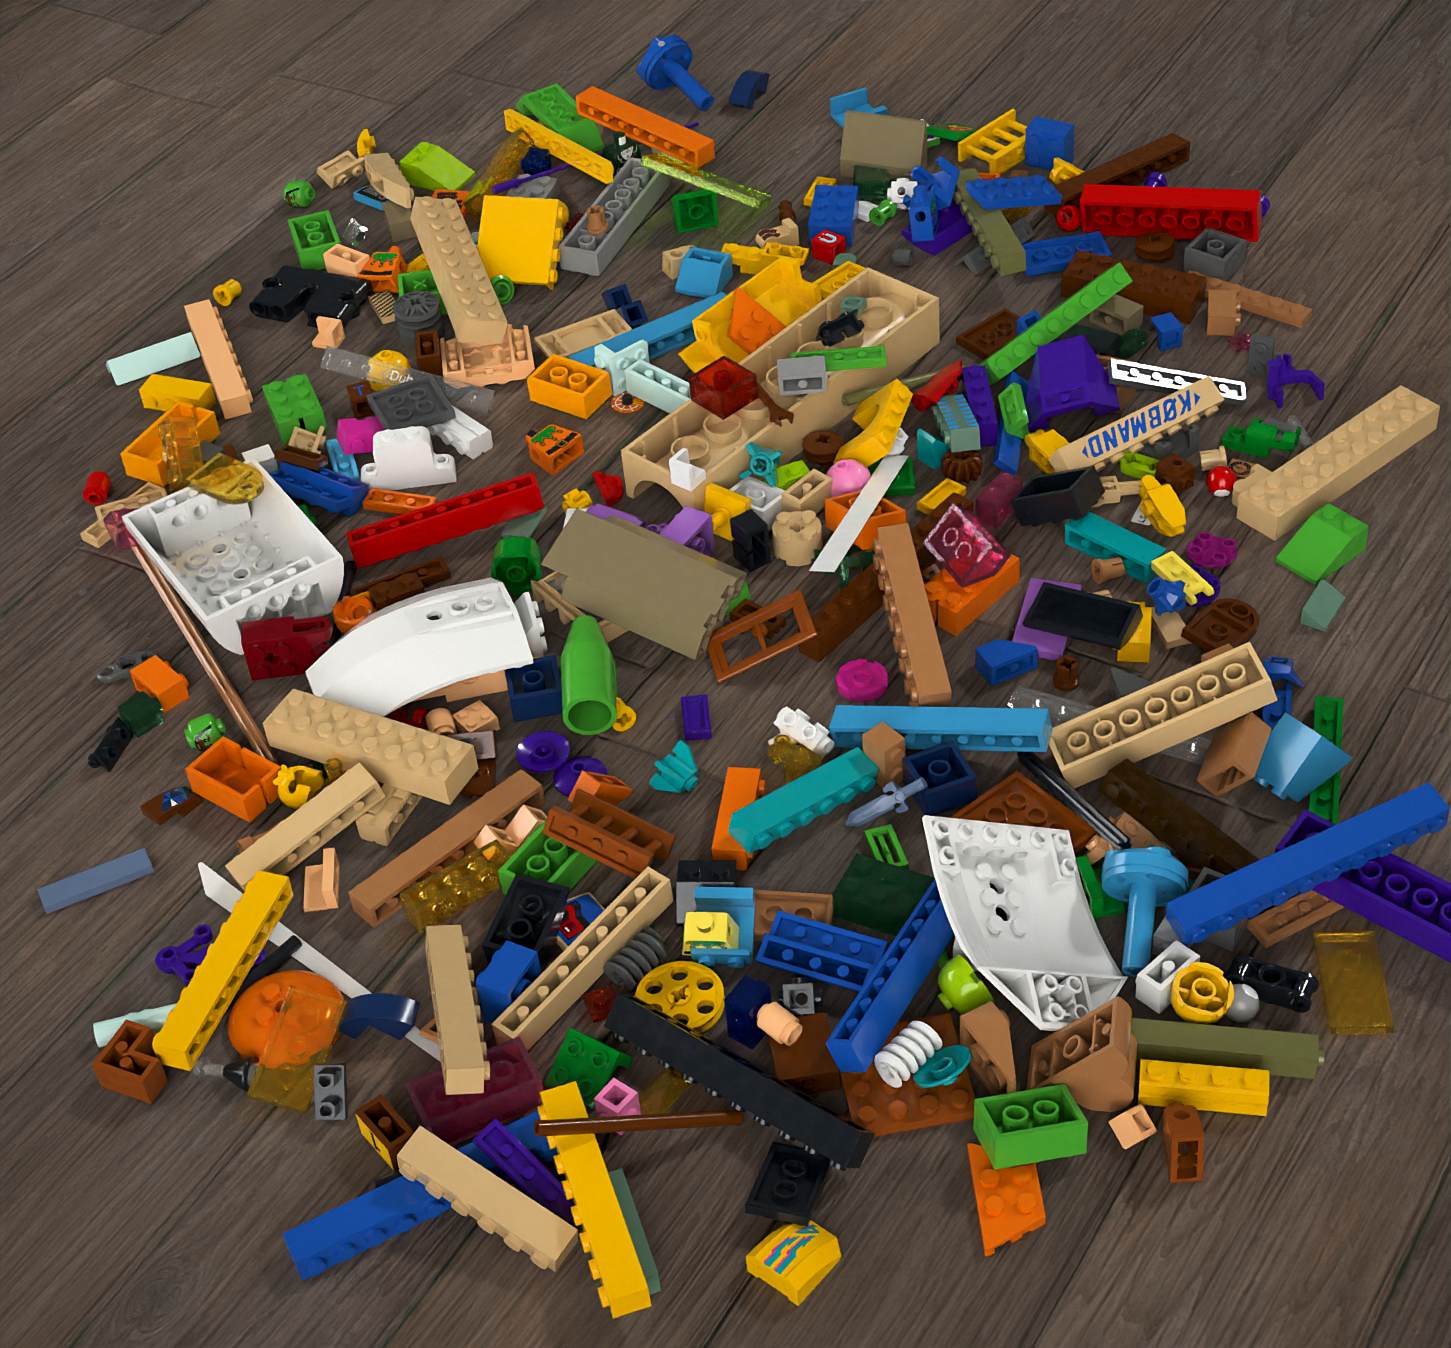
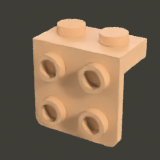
M1125 811L1115 819L1112 816L1108 818L1130 838L1131 848H1148L1153 846L1166 848L1148 829ZM1096 834L1086 844L1085 847L1088 851L1084 856L1087 855L1090 864L1093 865L1102 857H1105L1107 851L1116 849L1101 835Z

